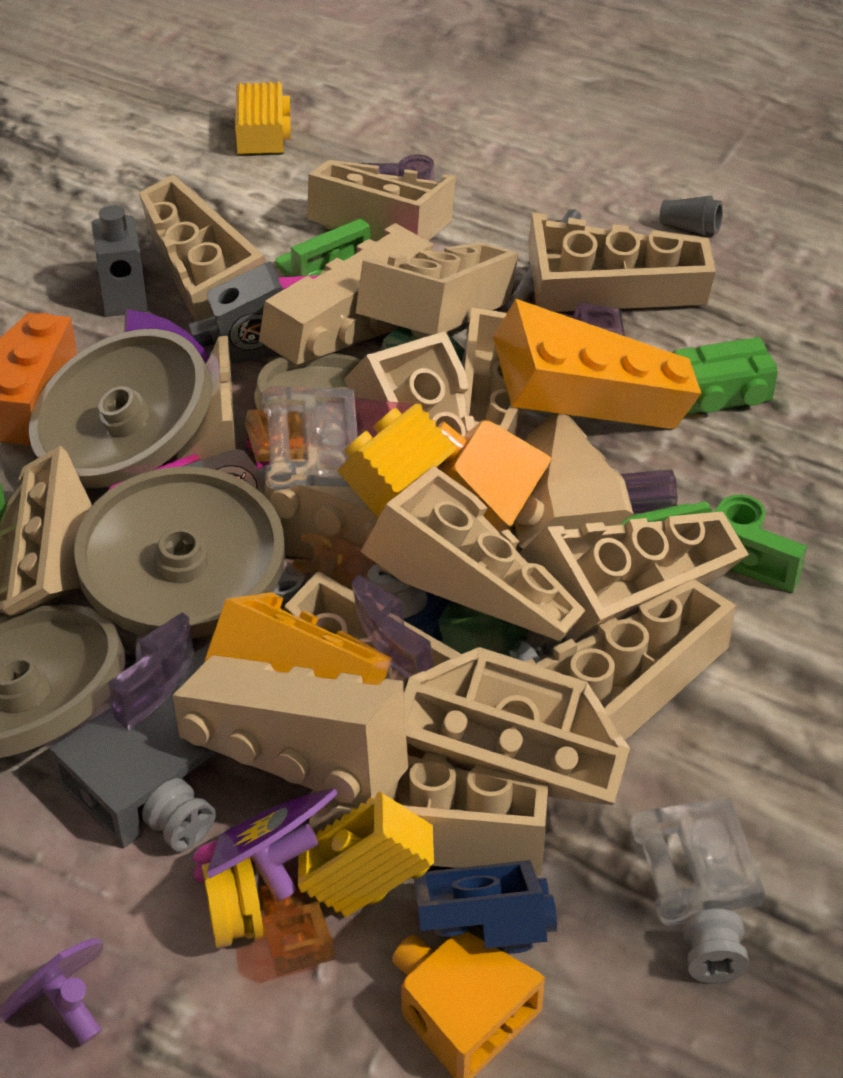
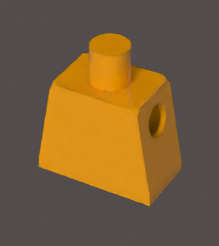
M482 420L464 437L443 421L438 427L442 428L444 435H449L450 442L456 443L457 450L445 460L446 463L441 471L481 500L488 508L483 516L499 533L507 530L513 524L552 458L489 420Z
M469 932L451 936L436 951L417 935L413 934L404 939L393 954L392 963L407 975L401 985V1012L407 1023L453 1078H474L542 1011L545 977L535 969L498 948L485 949L484 941Z

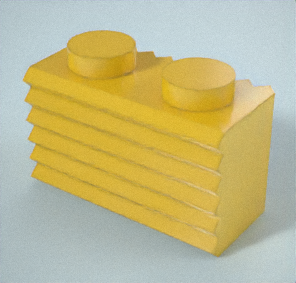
M263 81L260 84L254 82L252 85L249 82H246L244 85L239 82L236 85L235 111L237 154L284 153V140H291L290 95L282 96V84L279 81L275 84L271 81L267 84Z
M415 403L403 414L396 407L393 408L373 426V429L378 433L374 438L366 430L343 451L349 459L337 472L378 518L388 502L433 466L437 468L457 450L456 443L450 442L449 435H444L441 427H436V421L429 419V412L422 411L421 404Z
M378 791L375 798L369 797L366 804L361 802L357 810L352 808L349 815L344 813L341 820L335 819L332 826L327 824L324 831L319 829L316 834L318 845L299 855L298 887L302 893L307 891L310 898L315 896L319 903L324 901L327 908L333 906L336 913L341 911L344 918L367 904L375 905L382 901L390 890L406 880L422 877L429 867L434 864L433 825Z

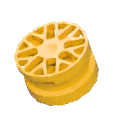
M250 857L212 878L207 874L210 863L202 864L204 886L216 949L231 946L233 939L245 936L247 939L254 938L255 941L264 939L258 893Z

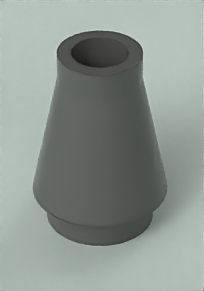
M711 195L679 200H663L661 204V224L678 227L705 237L709 233L717 234L721 228L723 203L721 200H714Z

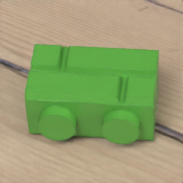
M760 337L703 345L697 348L678 349L672 352L690 359L702 393L686 415L701 412L713 413L720 409L744 405L756 406L773 400L778 374L777 365L770 353L767 354V348Z

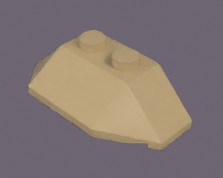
M61 446L56 447L22 468L18 477L21 485L9 499L1 517L0 613L11 616L23 613L37 606L53 605L69 595H75L82 590L75 564L74 545L79 526L86 513L92 507V504L67 451Z
M481 647L445 661L425 672L422 671L409 677L404 692L407 743L425 753L429 752L447 757V762L451 765L469 771L478 765L548 784L549 797L606 805L615 804L630 747L622 735H619L611 718L588 682Z

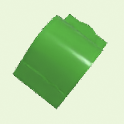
M742 494L724 498L713 512H724L749 554L730 570L793 594L800 582L807 546L763 530L766 511L759 500Z

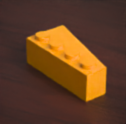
M515 299L493 336L510 403L515 408L676 429L702 394L689 358Z

